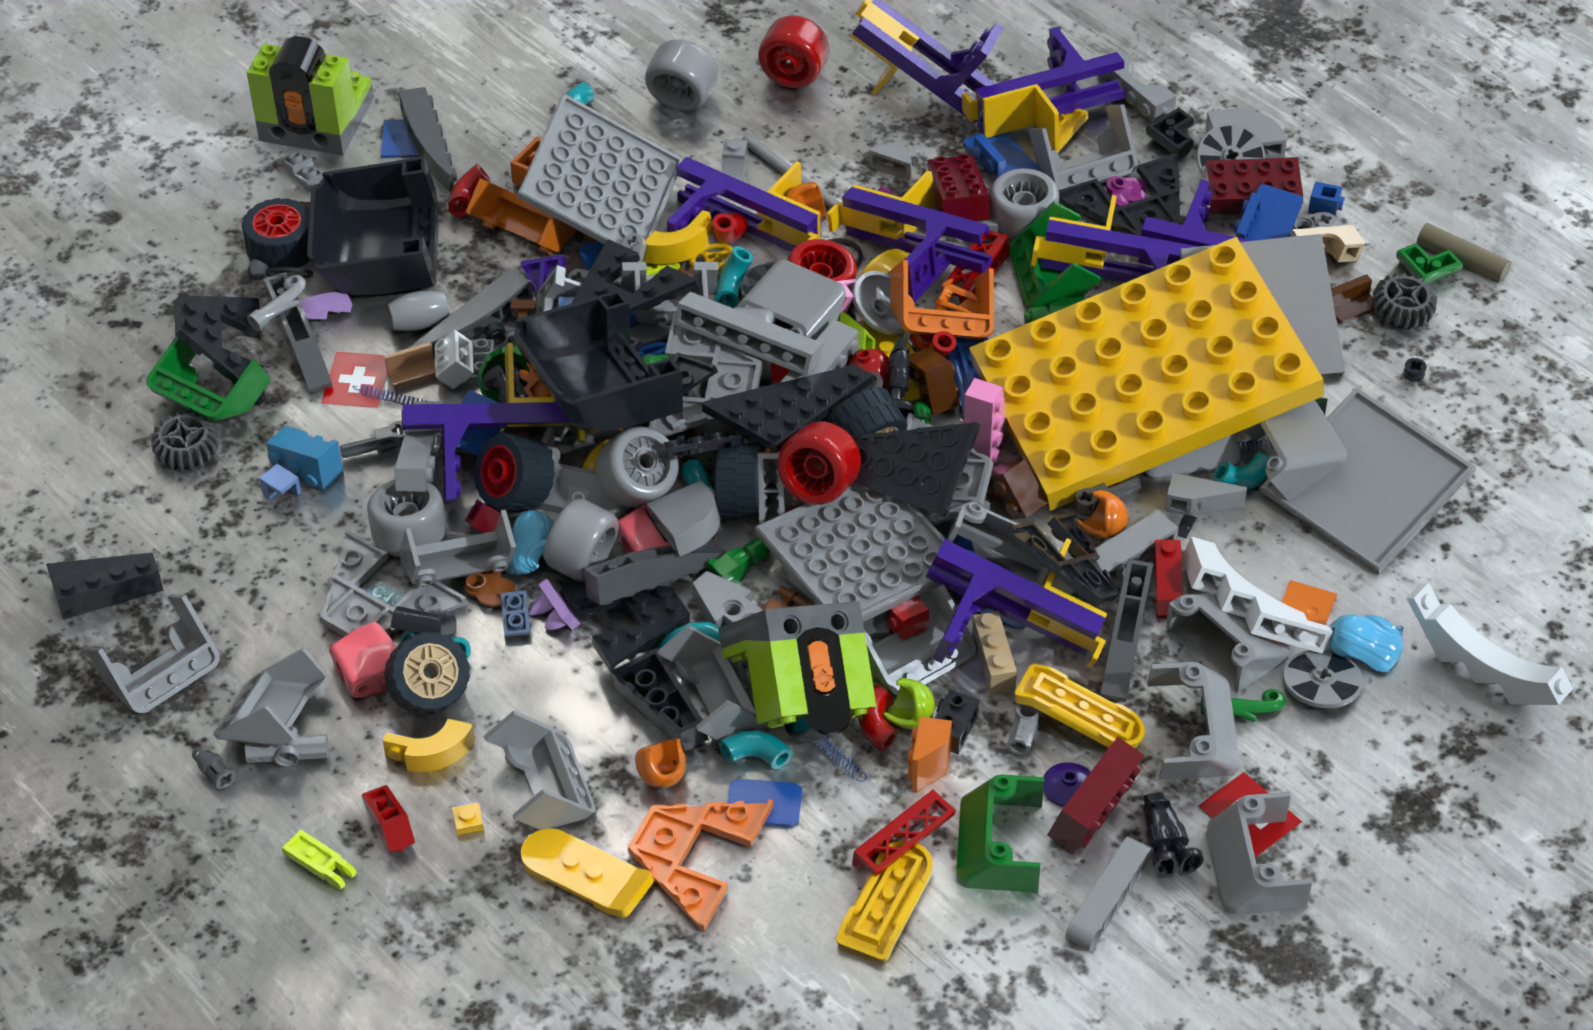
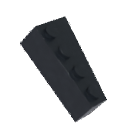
M153 553L46 564L63 620L163 591Z
M658 648L616 668L611 673L616 690L671 739H680L684 751L709 740L707 734L697 730L696 726L703 719L665 659L657 652Z

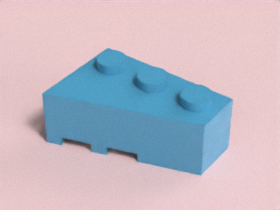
M285 426L266 443L268 459L272 464H278L298 476L310 487H315L325 492L344 475L338 441L326 442L323 441L322 436L309 437L306 431Z

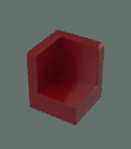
M476 499L464 521L483 533L495 531L500 511Z

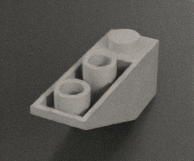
M1173 473L1167 493L1165 511L1193 516L1244 507L1247 487Z

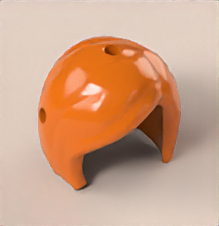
M816 182L800 184L787 193V198L819 211L820 223L826 219L827 215L822 191Z
M1103 490L1094 491L1092 495L1100 499L1099 505L1085 521L1077 520V523L1082 530L1094 538L1101 540L1113 538L1127 526V508L1123 501L1114 494Z
M680 739L666 740L643 747L636 752L635 764L642 780L652 787L669 788L674 786L685 773L686 757Z

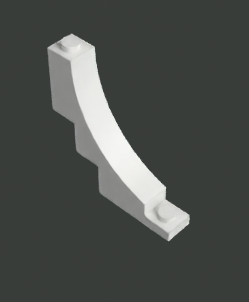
M1194 537L1190 538L1183 553L1182 561L1192 589L1216 595L1221 611L1245 617L1251 634L1323 653L1333 633L1330 626L1308 621L1303 612L1274 599L1249 583L1225 561L1215 543Z
M1421 583L1406 598L1439 661L1464 662L1474 683H1499L1510 705H1559L1572 691L1573 687L1562 667L1536 664L1514 656L1496 646L1470 626L1451 604H1440L1429 583Z

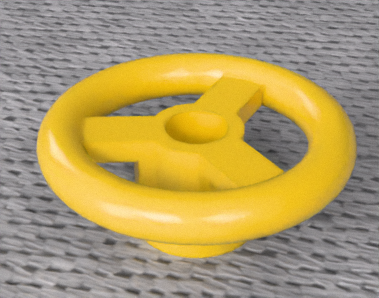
M709 243V247L697 256L703 257L704 262H718L719 274L727 260L726 258L722 261V258L729 256L733 248L725 243ZM713 249L723 250L719 252H708V250ZM697 256L689 259L691 267L694 266Z

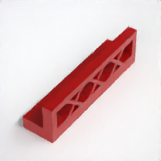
M989 231L988 235L984 234L982 236V243L980 245L973 243L969 249L978 252L983 251L985 254L991 255L992 264L987 269H994L995 275L1010 254L1009 237L1006 234ZM986 238L995 240L992 243L985 245L983 244ZM956 266L947 280L954 279L951 284L963 282L961 288L975 295V278L982 273L971 271L963 274L962 271L966 268ZM956 293L952 294L959 297L960 304L970 299Z
M932 789L855 849L852 865L859 872L866 867L877 877L953 817L956 810ZM938 807L945 812L941 816H931L938 811ZM922 822H925L924 829L921 832L912 831ZM905 838V844L902 847H889V844ZM880 853H885V860L876 865L873 861L877 859Z

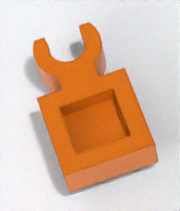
M527 363L530 372L520 370L519 375L528 382L524 387L528 397H552Z

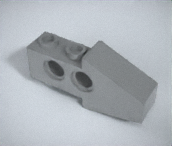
M706 571L693 582L694 601L707 622L723 627L762 611L761 608L752 603V591Z

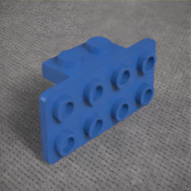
M979 133L963 141V146L994 180L1003 173L1014 169L1026 168L1043 173L1008 133L988 138Z
M1265 184L1260 185L1257 193L1252 192L1250 199L1245 200L1242 207L1243 217L1241 220L1238 219L1236 221L1233 233H1236L1238 238L1251 241L1290 237L1303 204V197Z

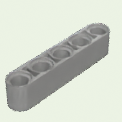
M1128 836L1124 839L1071 920L1066 931V939L1089 950L1094 949L1148 865L1153 848Z

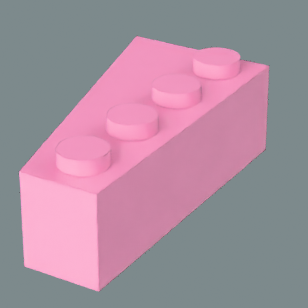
M974 378L965 393L964 424L972 422L981 424L972 448L977 453H982L991 458L993 463H998L1002 454V448L1008 439L1003 387Z

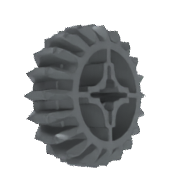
M1394 273L1392 277L1386 275L1385 279L1380 280L1373 291L1372 306H1374V313L1379 314V319H1386L1387 324H1395V328L1398 325L1403 326L1405 330L1408 326L1413 329L1417 326L1423 327L1426 322L1432 319L1437 308L1435 290L1430 288V283H1423L1422 278L1416 279L1414 275L1411 277L1406 276L1405 273L1401 276Z
M188 411L184 415H180L177 412L175 417L168 416L167 421H160V425L154 427V433L151 434V447L158 462L163 463L164 467L170 466L172 470L177 467L182 471L185 467H190L193 470L194 465L202 466L203 461H210L211 455H215L219 443L218 432L212 421L196 413L190 415Z

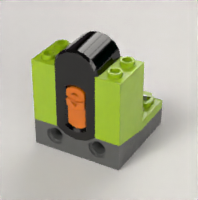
M303 36L288 38L282 47L262 44L246 72L258 138L262 142L344 155L374 98L371 77L361 76L360 72L350 71L348 58L325 54L324 49L317 42Z
M860 601L765 609L718 628L723 660L733 659V663L736 664L748 662L758 725L768 724V728L784 726L792 738L800 742L810 743L841 733L848 727L850 720L855 718L854 716L867 714V709L876 707Z

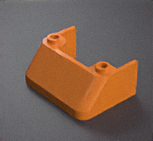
M481 178L465 212L484 220L482 225L495 230L496 226L531 240L541 245L539 250L551 255L553 251L559 252L578 232L577 229L519 199L516 197L517 194Z
M908 260L901 261L890 270L891 310L906 332L934 336L937 332L947 331L956 338L978 340L985 339L993 333L994 269L989 268L975 278V296L977 300L968 299L959 305L972 313L915 308L913 299L908 295Z

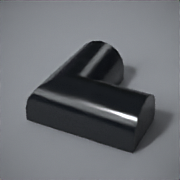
M1178 107L1146 126V134L1170 153H1178V159H1182L1190 153L1193 147L1194 140L1183 132L1193 126L1194 118Z
M397 606L391 620L392 628L415 633L428 631L449 635L456 632L457 626L455 616L447 610L429 613Z

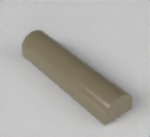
M1426 223L1418 235L1417 244L1437 254L1450 250L1463 263V266L1497 282H1500L1511 269L1512 262L1432 224Z

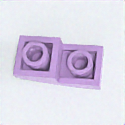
M345 292L323 293L300 301L308 320L326 319L328 311L333 313L351 312L353 305Z

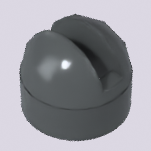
M253 259L248 266V275L254 280L261 279L266 275L265 270L268 267L263 262Z

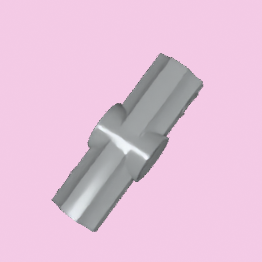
M1017 704L1015 718L1007 743V748L1013 754L1023 756L1025 753H1030L1041 711L1032 706Z
M327 734L298 736L288 746L285 744L276 746L245 742L247 763L275 761L280 766L289 767L297 764L298 760L328 758L329 756Z

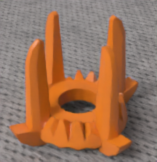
M954 279L945 281L941 285L943 289L939 298H935L934 303H937L935 310L947 311V308H951L960 312L972 313L958 304L950 302L949 298H952L954 293L973 300H977V297L973 293L951 284Z

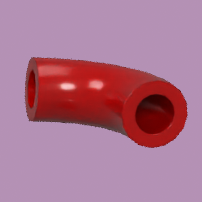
M477 163L457 181L450 192L448 208L455 217L468 215L465 212L480 178L491 182L488 174Z
M737 212L730 214L721 213L716 215L712 221V235L717 242L729 245L744 234L749 227V223L744 216Z
M947 331L937 332L934 336L910 334L909 336L918 351L931 348L946 359L956 347L955 337Z
M876 685L873 687L876 707L867 709V714L858 716V721L864 736L876 748L884 752L895 741L898 730L892 727L884 717V712L893 705V698L884 687Z

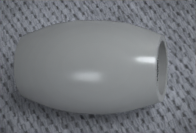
M427 290L409 293L398 297L386 306L390 326L395 331L408 332L427 329L439 324L449 316L447 300L441 291Z

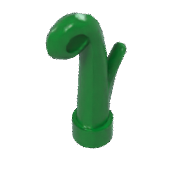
M1276 689L1264 691L1262 701L1231 698L1233 715L1256 722L1257 718L1253 714L1275 712L1284 706L1286 699ZM1201 695L1200 712L1205 714Z

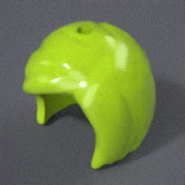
M899 678L896 682V685L900 686L899 693L891 709L887 713L884 712V717L887 721L898 727L913 730V727H918L920 717L931 718L935 710L934 697L931 690L925 684L909 678Z

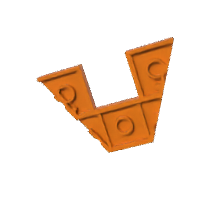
M768 799V803L744 804V801H737L732 804L708 802L705 803V806L687 807V804H675L673 806L652 805L629 843L628 853L643 869L651 872L655 882L701 931L705 932L728 890V883L681 866L701 830L752 847L774 807V800Z

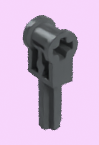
M396 421L390 426L373 430L374 437L341 445V456L347 458L376 450L379 457L393 453L399 454L401 441H403L406 430H402V421Z
M1132 477L1111 487H1107L1105 483H1102L1092 488L1078 490L1075 494L1077 505L1074 508L1076 518L1080 521H1085L1094 513L1100 501L1099 498L1092 495L1094 491H1107L1121 498L1140 490V480L1137 477Z

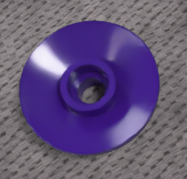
M1064 762L1056 764L1049 768L1043 776V792L1052 803L1065 807L1090 771L1077 763Z

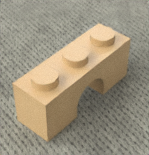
M1353 225L1293 229L1290 237L1322 234L1325 252L1331 254L1337 263L1358 261L1365 242Z
M999 611L973 615L972 637L976 644L977 654L983 655L984 677L989 694L994 695L1016 691L1017 670Z

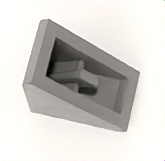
M902 141L874 146L869 149V167L910 181L912 178V160Z

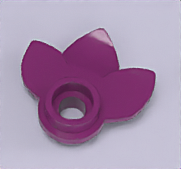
M1112 176L1106 182V191L1111 198L1112 195L1117 196L1116 205L1118 207L1147 198L1143 191L1146 188V184L1137 178L1127 177L1123 179L1119 176Z

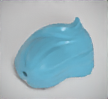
M529 510L517 517L512 528L516 549L512 562L504 570L511 575L528 574L538 569L539 558L543 555L546 539L554 524V521L549 516L539 511Z
M1355 614L1342 615L1329 625L1333 631L1329 643L1331 649L1337 655L1360 660L1378 672H1388L1399 660L1403 648V626L1396 627L1385 618L1376 615L1360 616Z

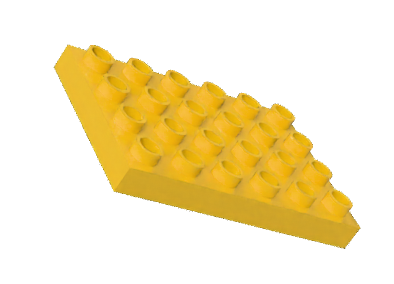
M1237 237L969 348L972 364L979 378L1003 387L1007 431L1022 459H1025L1048 501L1047 506L1050 511L1075 501V494L1078 490L1092 488L1102 483H1105L1107 487L1324 396V383L1321 374Z

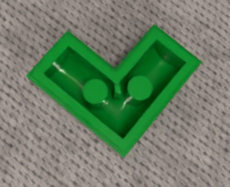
M1417 243L1399 249L1396 253V258L1416 279L1422 278L1423 283H1433L1460 272L1463 267V263L1450 250L1429 257Z

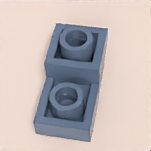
M527 591L501 593L504 637L529 635L530 623Z

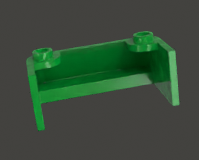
M1055 201L1013 239L1009 249L1023 301L1029 307L1047 306L1049 308V304L1064 297L1084 296L1101 281L1100 276L1075 263H1072L1063 272L1041 267L1042 258H1037L1036 267L1031 266L1036 236L1046 237L1050 217L1079 221L1081 219L1080 214Z
M175 336L147 376L146 384L153 393L210 421H219L249 412L271 379L259 363L253 359L227 397L223 398L195 384L198 379V372L189 364L197 353L188 344Z
M996 775L962 797L956 863V880L961 886L973 889L1038 893L1041 863L1013 861L1011 847L1004 842L991 841L993 804L1042 807L1044 777Z

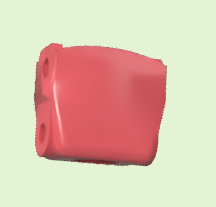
M647 504L638 507L618 520V541L626 554L670 545L668 542H665L653 524Z
M372 622L357 628L330 646L329 654L332 657L333 665L353 698H362L388 691L385 687V665L391 656V652L395 649V645L380 624Z

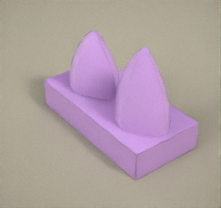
M548 579L541 582L539 586L543 592L533 602L529 615H540L555 608L549 614L544 628L546 630H555L567 624L574 630L580 625V622L573 615L563 597Z

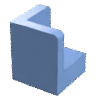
M278 464L274 465L259 478L262 494L269 499L277 493L284 494L287 490L297 496L301 493L299 477Z

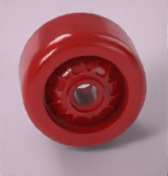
M796 15L784 16L776 20L769 27L758 50L759 64L763 72L772 81L788 88L809 86L819 77L828 60L830 53L829 40L823 29L812 20Z
M812 239L804 241L794 247L787 261L834 281L856 279L857 265L853 255L842 245L830 240Z
M813 422L805 425L787 440L778 456V473L784 487L798 500L812 505L828 504L839 498L854 483L861 467L860 452L852 436L840 426L829 422Z

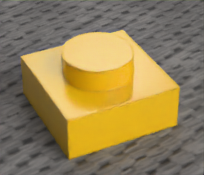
M479 802L452 807L457 835L484 830Z

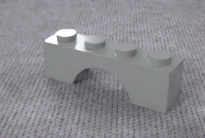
M1121 49L1114 51L1118 52L1123 58L1124 69L1098 75L1102 81L1107 83L1118 80L1119 88L1124 90V98L1128 103L1137 108L1152 122L1175 110L1176 95L1163 84L1147 85L1136 81L1132 77L1134 60Z

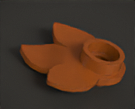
M491 570L469 575L464 582V590L469 596L477 597L481 604L496 607L502 603L501 593L513 592L516 585L512 581L500 577L501 572H493Z

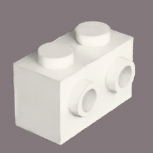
M455 329L446 337L439 339L435 345L436 378L442 384L455 389L474 374L472 341Z

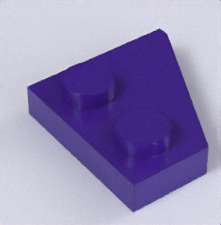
M563 255L521 261V266L527 274V278L531 280V285L536 295L557 265L565 268L566 259Z

